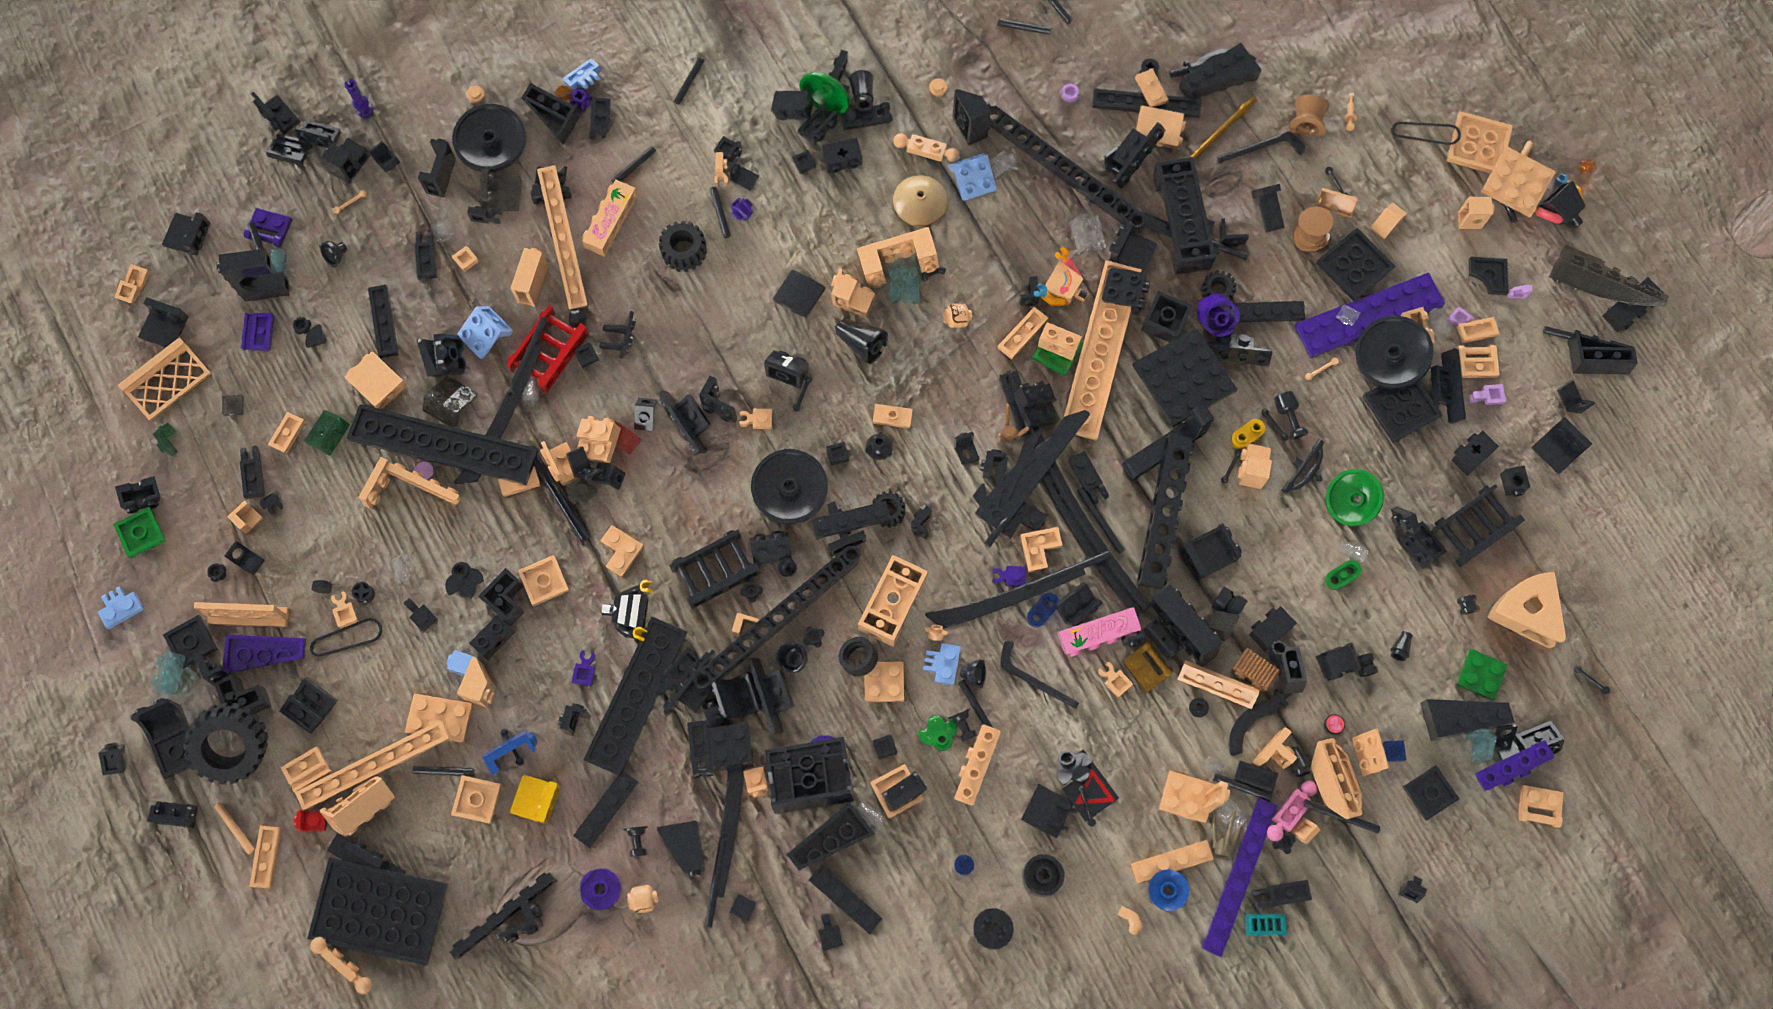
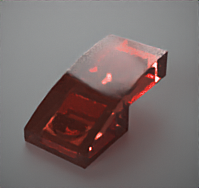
M615 421V424L621 428L616 445L630 455L642 440L622 424Z

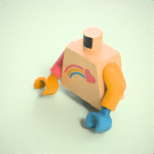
M1060 248L1062 255L1057 252L1055 257L1062 259V262H1058L1045 285L1040 284L1036 286L1040 291H1034V295L1036 297L1041 296L1050 306H1070L1074 298L1084 302L1089 292L1080 288L1083 278L1074 262L1068 256V249Z

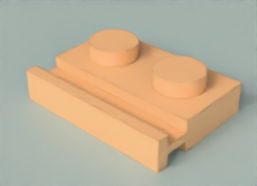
M319 747L311 749L280 767L294 793L332 772Z

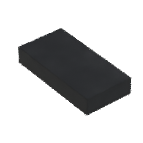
M1240 760L1234 780L1273 793L1278 773Z

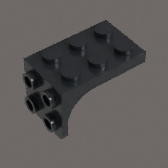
M160 698L149 707L136 709L135 713L130 715V719L136 722L144 731L163 779H168L190 768L189 764L191 761L185 759L184 754L186 750L183 749L186 740L185 736L190 726L180 704L166 698Z

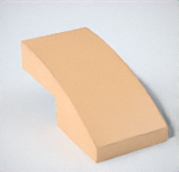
M130 264L125 281L120 280L114 297L133 304L143 290L151 271Z

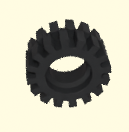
M1216 270L1215 273L1212 271L1209 276L1205 277L1202 284V297L1206 298L1209 295L1217 294L1212 290V285L1214 283H1221L1226 288L1223 295L1231 301L1237 289L1234 277L1230 278V273L1225 275L1223 270L1221 273H1219V270Z
M884 491L881 495H876L872 504L883 501L893 504L896 508L895 513L890 516L891 520L889 522L881 523V527H896L904 519L905 502L896 492L892 494V491H889V493Z

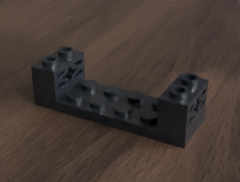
M1189 157L1157 162L1153 179L1156 192L1162 191L1174 244V252L1171 257L1174 273L1176 275L1210 270L1216 255L1194 159Z

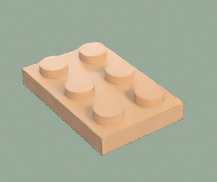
M414 694L405 733L414 734L443 720L451 738L448 741L465 743L473 704Z

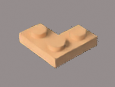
M613 525L610 526L601 539L603 544L616 551L606 565V568L623 578L644 548V545Z
M1058 527L1020 535L1028 573L1048 568L1044 550L1062 547Z

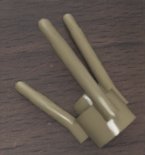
M1233 810L1226 838H1219V842H1217L1216 814L1212 812V848L1215 849V854L1231 857L1243 824H1239L1231 842L1230 837L1236 815V810Z

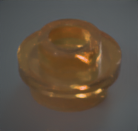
M565 85L557 87L555 96L569 102L572 99L570 94L572 90Z
M1591 159L1583 161L1577 167V170H1580L1581 174L1595 170L1596 162H1591Z

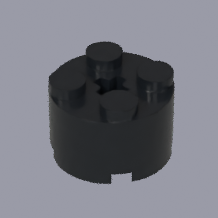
M1353 642L1315 656L1323 677L1327 681L1343 677L1342 672L1348 674L1362 669L1360 666L1362 663Z
M1048 854L1034 856L1026 863L1022 871V882L1025 889L1037 897L1053 895L1064 882L1065 873L1062 865L1055 857ZM1042 871H1045V875L1048 876L1044 881L1038 876Z

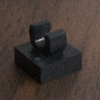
M277 490L259 501L263 510L268 507V512L271 515L274 514L272 510L273 505H278L281 510L283 509V504L279 501L281 500V495Z
M1414 876L1413 881L1408 880L1400 888L1398 895L1418 903L1426 895L1427 889L1421 886L1422 879Z

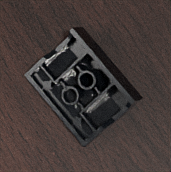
M844 737L765 750L767 773L771 787V807L775 815L854 801Z

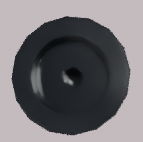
M970 708L948 717V720L959 723L963 732L960 736L962 742L977 736L975 730H970L966 721L969 717Z
M648 826L624 829L628 836L633 837L634 849L630 850V857L647 855L646 848H642L641 835L645 833Z

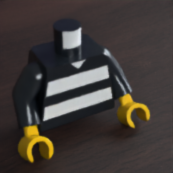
M643 580L641 584L622 591L620 595L615 596L614 605L603 604L602 615L612 616L611 622L613 626L625 638L645 640L641 637V634L647 633L645 623L649 597L645 592L653 593V589L648 588L650 584H653L651 581Z

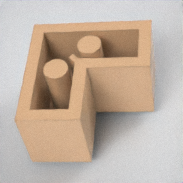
M845 274V276L839 275L831 293L834 306L864 318H868L876 299L872 289L858 287L855 277Z
M1248 444L1245 449H1242L1240 460L1243 462L1237 472V478H1240L1239 485L1262 489L1270 475L1272 460H1269L1271 448Z

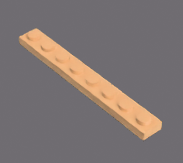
M556 166L537 169L569 310L587 308V298Z
M440 720L296 791L295 793L302 810L306 811L451 739L443 720Z

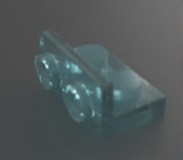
M1479 729L1466 735L1465 740L1476 743V745L1472 746L1470 752L1472 763L1479 765L1492 758L1497 736L1492 735L1491 731Z

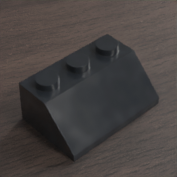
M960 89L954 90L952 118L968 146L987 138L992 112L989 102H985L983 96Z

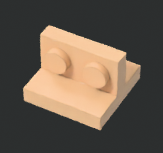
M1286 727L1283 728L1252 762L1259 767L1271 758L1283 769L1291 765L1297 759L1294 755L1295 752L1289 746H1283L1282 743L1292 732Z

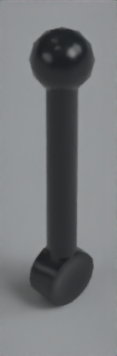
M1327 167L1325 173L1330 175L1342 194L1348 195L1332 173V167Z
M807 376L805 378L806 382L799 396V399L797 403L793 405V410L795 412H798L800 410V403L803 399L809 383H811L813 380L811 376Z
M1263 409L1261 414L1266 416L1279 432L1281 438L1287 441L1289 439L1288 435L1279 428L1268 414V410Z
M1236 449L1235 457L1225 476L1221 478L1222 483H1228V477L1238 457L1241 455V449Z
M1576 666L1574 668L1575 673H1580L1581 675H1583L1585 678H1587L1589 681H1591L1593 684L1599 687L1603 694L1610 693L1609 687L1602 686L1599 682H1597L1595 679H1593L1591 676L1585 673L1582 670L1581 666Z
M502 729L500 731V734L504 736L506 740L510 739L508 736V730ZM513 749L512 752L516 758V764L519 766L523 765L524 759L520 758L516 749Z
M1080 785L1078 791L1082 795L1088 815V825L1093 827L1096 825V821L1091 815L1085 795L1086 788Z

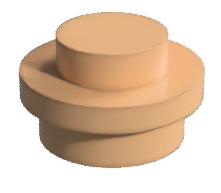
M934 79L929 86L930 92L937 97L944 95L947 91V83L942 79Z
M472 86L467 90L466 96L470 102L479 104L483 101L485 93L481 87Z

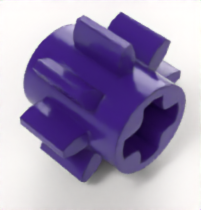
M577 88L574 93H570L572 97L569 100L570 104L577 107V109L585 112V109L591 107L590 101L592 96L588 94L587 89L581 90Z
M738 198L731 205L733 211L731 215L736 220L742 219L745 221L753 214L751 208L753 204L748 199Z

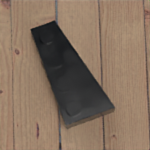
M1169 584L1152 597L1150 605L1165 625H1171L1174 637L1177 640H1182L1189 656L1193 654L1197 659L1196 665L1204 667L1218 656L1222 644L1221 637L1217 632L1212 631L1208 627V623L1203 617L1197 615L1193 605L1182 598V594L1177 588H1173Z
M848 802L786 853L794 866L801 870L875 833L854 806Z

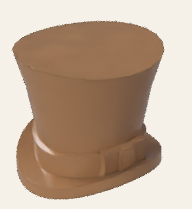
M1301 95L1295 100L1296 118L1290 123L1289 130L1293 133L1310 136L1325 135L1326 127L1322 120L1329 107L1328 100L1316 95Z
M1310 207L1300 214L1299 224L1293 235L1297 248L1302 251L1312 252L1328 244L1330 240L1329 231L1333 226V217L1328 210L1322 207Z

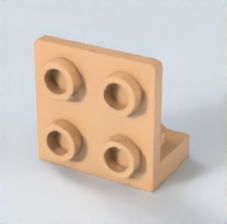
M545 441L541 442L543 449L540 451L556 482L560 481L562 486L579 479L573 477L566 453L571 450L567 442L550 450Z

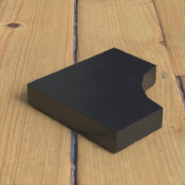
M1469 258V276L1482 281L1487 288L1488 294L1507 295L1509 293L1507 259Z

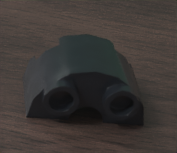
M155 476L142 479L135 484L126 483L115 486L120 507L127 510L128 514L137 513L139 509L147 507L156 508L159 506L160 494Z

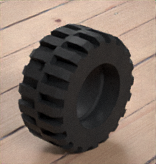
M221 703L219 708H217V705L210 706L207 711L203 710L195 718L185 736L186 740L183 749L186 750L184 754L185 759L191 761L189 767L192 770L196 769L199 777L205 776L208 778L207 781L212 783L214 780H217L219 784H226L227 781L233 784L237 783L240 778L245 780L250 776V773H254L258 769L268 747V732H264L266 729L264 722L259 723L260 717L256 713L252 715L250 713L251 709L248 707L242 709L239 708L240 704L233 703L232 706H228V703ZM216 730L232 731L243 740L245 751L235 757L221 756L210 747L208 735Z

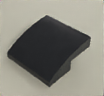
M792 269L773 297V300L777 304L790 308L793 313L807 318L826 288L812 278Z
M304 678L295 693L289 695L280 712L306 732L312 734L338 700L309 678Z

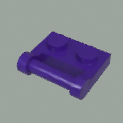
M256 208L250 223L254 222L257 229L276 233L277 235L274 237L258 232L261 241L281 247L292 219L285 215ZM247 227L244 230V238L252 239Z

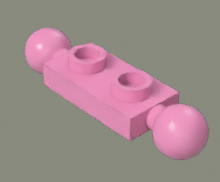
M1305 781L1301 786L1302 792L1297 788L1272 818L1276 825L1270 826L1267 830V836L1270 840L1279 841L1283 837V830L1288 833L1308 809L1303 806L1304 800H1310L1308 797L1314 796L1317 793L1318 787L1315 782Z

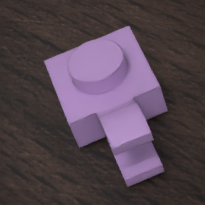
M1503 384L1486 385L1482 387V391L1472 392L1473 395H1469L1470 403L1484 401L1485 406L1500 405L1506 402Z

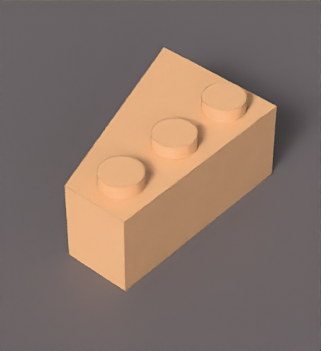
M377 776L372 777L353 789L354 793L346 799L342 797L337 799L336 802L338 804L329 810H326V808L320 810V813L333 830L343 836L351 835L357 831L359 825L371 820L378 810L390 805L391 800L395 797L381 778Z

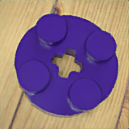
M608 869L591 870L583 877L580 884L582 901L588 907L596 910H605L612 907L618 901L622 890L619 878ZM604 884L605 893L597 895L596 885L601 886Z

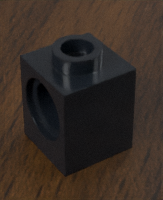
M1525 466L1507 468L1500 474L1506 496H1522L1530 488ZM1512 479L1516 480L1519 486L1515 485Z

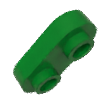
M1354 560L1346 561L1325 576V585L1330 590L1341 589L1360 576L1362 571L1360 564ZM1347 569H1351L1353 574H1349ZM1331 579H1336L1337 584L1332 583Z

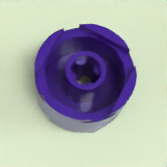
M1212 294L1198 302L1197 320L1210 334L1222 337L1234 331V327L1240 320V312L1238 307L1223 294Z

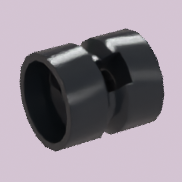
M1224 586L1211 608L1219 613L1225 612V616L1235 622L1248 600L1240 595L1234 596L1233 591Z

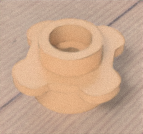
M931 625V628H925V631L928 632V638L931 640L940 641L943 640L944 635H948V632L944 631L941 625Z

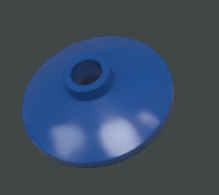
M1166 869L1157 872L1151 878L1148 893L1155 906L1165 911H1174L1186 903L1189 896V886L1182 874L1175 870ZM1166 886L1170 887V894L1164 892Z

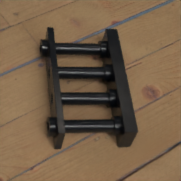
M1496 484L1490 488L1488 485L1478 492L1480 494L1478 497L1447 519L1442 517L1434 523L1436 527L1431 532L1434 534L1441 529L1460 552V558L1455 561L1459 567H1462L1525 521L1521 514L1516 518L1510 516L1493 496L1492 492L1498 487ZM1485 497L1504 520L1503 524L1505 526L1502 528L1495 527L1477 505V502ZM1471 508L1488 529L1490 536L1486 539L1480 537L1462 513ZM1456 519L1472 538L1475 547L1471 550L1468 547L1466 548L1447 525L1449 522Z
M730 530L719 540L684 558L678 557L669 565L672 573L679 571L690 592V597L687 598L691 609L761 574L757 563L752 564L748 562L737 542L741 538L739 530ZM728 544L731 545L742 565V570L737 573L731 571L720 551V548ZM711 553L714 554L725 575L724 579L719 582L714 581L703 560V557ZM693 562H696L708 584L707 588L702 591L696 589L685 568Z

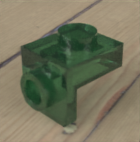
M169 423L159 426L152 435L159 442L156 445L161 452H167L173 456L178 451L168 437L174 434L176 429Z

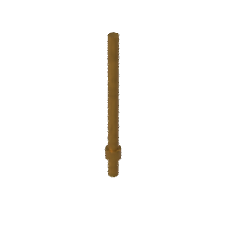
M1251 96L1244 104H1240L1236 108V112L1189 157H1193L1195 161L1241 116L1243 117L1249 112V108L1257 101V98Z

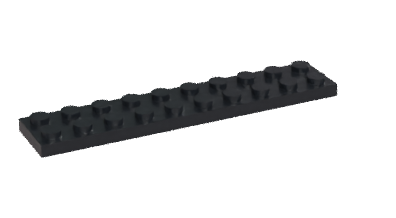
M359 404L347 435V440L525 486H527L539 452L534 447Z

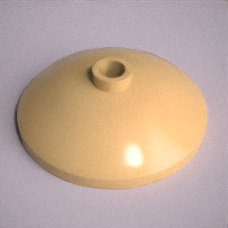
M917 175L909 177L902 181L894 192L893 206L896 214L902 221L912 226L924 227L932 225L942 218L947 209L948 198L944 187L937 180L929 176Z

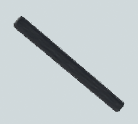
M538 454L534 464L535 469L579 540L585 542L590 538L589 534Z

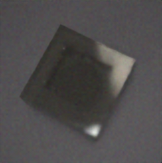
M241 394L222 396V414L224 416L244 415V397Z

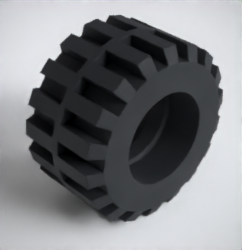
M676 221L673 222V226L669 224L667 230L663 229L662 236L659 237V249L664 263L669 265L672 270L676 268L678 272H681V269H684V272H689L688 269L690 268L695 270V266H700L702 264L701 260H705V254H707L705 237L702 230L700 231L697 225L693 226L692 222L686 224L685 221H681L678 224ZM680 241H689L693 244L686 252L673 250L675 244Z

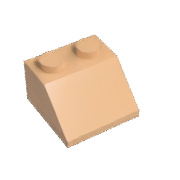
M472 656L457 694L465 701L488 708L489 704H492L495 699V689L485 666L476 657Z

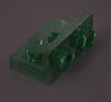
M324 410L303 442L330 456L350 424L340 416Z

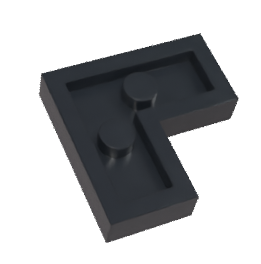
M1024 502L1001 533L1011 539L1020 524L1033 531H1039L1048 515Z

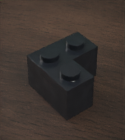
M347 138L339 147L332 143L329 148L324 150L321 158L331 174L350 184L369 159L370 154L366 147Z
M507 568L478 596L510 627L524 613L511 600L524 585Z
M233 674L214 682L220 703H228V706H232L233 703L240 704L239 708L245 709V707L251 709L250 713L252 715L272 707L266 689L260 685L244 690L241 679Z

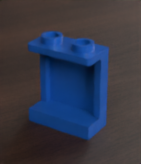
M526 729L485 752L482 758L491 774L494 775L501 768L497 758L524 743H527L531 752L536 751L538 741L534 733H529Z

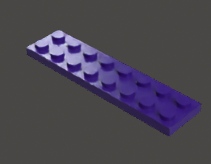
M1428 272L1298 322L1294 327L1309 357L1313 358L1358 340L1364 329L1378 319L1388 316H1400L1404 312L1421 307L1428 313L1443 307L1445 302Z

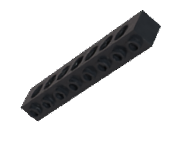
M1171 433L1165 438L1136 585L1159 590L1167 584L1168 575L1166 571L1172 561L1170 551L1171 548H1174L1176 538L1173 537L1174 531L1177 530L1179 525L1177 515L1183 505L1181 495L1185 492L1187 482L1184 481L1185 475L1190 470L1188 460L1194 450L1192 438ZM1174 452L1181 455L1180 461L1174 458ZM1171 470L1177 473V479H1173L1170 476ZM1167 489H1171L1173 491V498L1167 496ZM1163 507L1169 509V517L1163 514ZM1160 526L1165 527L1166 535L1160 534ZM1156 544L1162 547V554L1156 552ZM1152 563L1158 565V573L1152 571Z

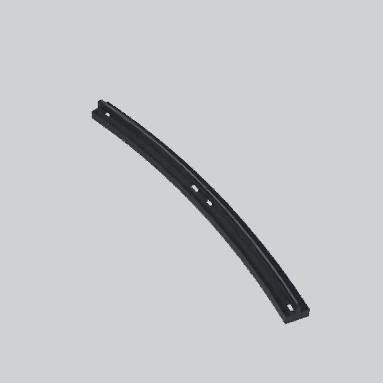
M1009 370L1006 374L999 375V380L1020 432L1026 428V425L1013 394L1022 383L1018 371L1011 372ZM1007 379H1009L1011 387L1008 386ZM1039 426L1030 427L1026 433L1021 435L1023 442L1040 430ZM1042 434L1035 447L1045 441ZM1054 462L1042 478L1051 498L1089 558L1106 551L1109 552V559L1094 565L1128 609L1134 607L1137 617L1151 607V603L1136 587L1108 550L1071 492L1056 462ZM1054 484L1056 485L1057 489L1059 490V492H1060L1059 494H1057V492H1056V490H1055V488H1054V486H1053ZM1063 501H1065L1069 510L1065 508ZM1133 600L1141 608L1140 610L1132 603Z

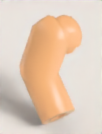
M1121 906L1118 915L1128 920L1130 924L1129 932L1137 935L1142 930V923L1138 914Z

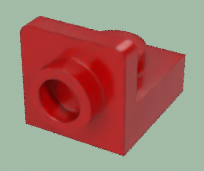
M297 810V815L294 816V827H296L297 831H326L327 821L320 813V810Z

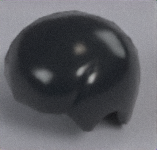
M795 642L784 643L776 653L777 664L787 672H800L807 664V651Z

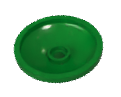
M809 72L801 78L799 83L800 90L809 91L814 99L813 106L815 108L822 105L831 113L833 111L837 112V115L847 110L850 102L847 91L835 78L821 72Z
M1350 469L1340 473L1331 481L1326 492V505L1329 513L1335 520L1347 526H1361L1369 523L1379 514L1384 503V491L1380 481L1373 474L1361 469ZM1357 497H1361V501L1359 503H1356Z

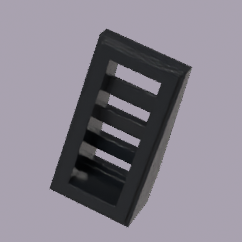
M541 184L532 185L531 199L534 204L545 203ZM561 186L563 199L572 198L570 188L568 186Z

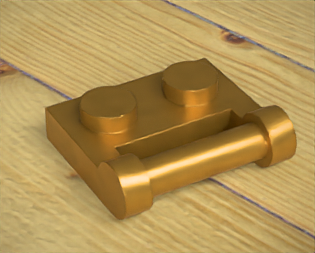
M1151 641L1122 661L1123 665L1145 693H1148L1175 672L1171 667L1167 666L1155 651ZM1147 652L1163 672L1160 676L1142 654Z

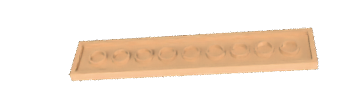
M1107 260L1104 264L1064 414L1065 417L1083 410L1088 411L1090 416L1076 435L1095 441L1098 439L1131 312V307L1104 303L1102 301L1107 276L1111 268L1141 272L1142 270Z

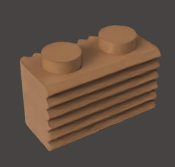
M1248 648L1244 650L1231 669L1235 672L1234 675L1242 681L1247 680L1251 683L1250 686L1259 689V692L1261 690L1263 692L1267 691L1280 672L1279 669Z

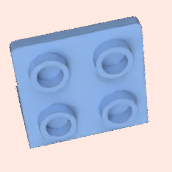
M982 153L948 164L950 171L955 173L962 200L965 201L997 189L988 155Z
M489 306L475 307L457 335L480 359H484L497 339L510 336L513 330Z

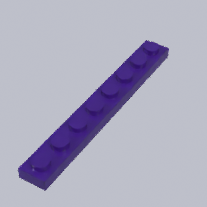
M1261 798L1257 799L1202 945V950L1222 957L1265 842L1267 830L1271 826L1272 818L1278 805Z

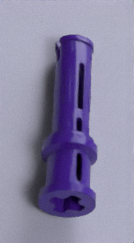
M348 79L350 84L345 81L344 86L353 99L352 105L356 109L358 116L361 118L370 117L373 113V108L369 104L367 97L362 95L354 79Z

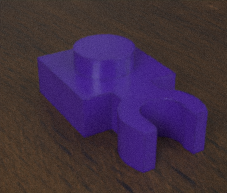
M1006 566V571L1000 568L992 570V573L1000 575V578L992 580L994 584H999L1002 581H1006V587H1019L1026 584V566Z
M582 650L580 652L582 662L581 664L575 663L571 683L592 687L596 667L591 666V663L595 661L596 655L592 652L591 657L585 659V651Z

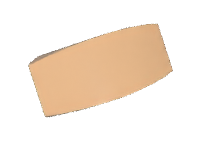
M1555 572L1538 574L1517 584L1497 600L1487 618L1547 648H1553L1556 642L1561 643L1565 641L1566 635Z

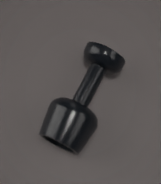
M1287 391L1277 395L1274 398L1277 412L1281 415L1287 414L1293 429L1289 434L1290 440L1307 435L1308 430L1299 426L1294 413L1299 408V402L1294 393Z

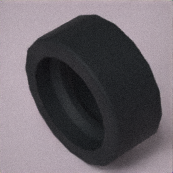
M854 637L846 641L840 648L838 655L839 663L847 673L859 677L870 673L878 661L877 650L864 637ZM860 647L867 648L868 657L862 664L851 666L848 663L849 656L854 650Z

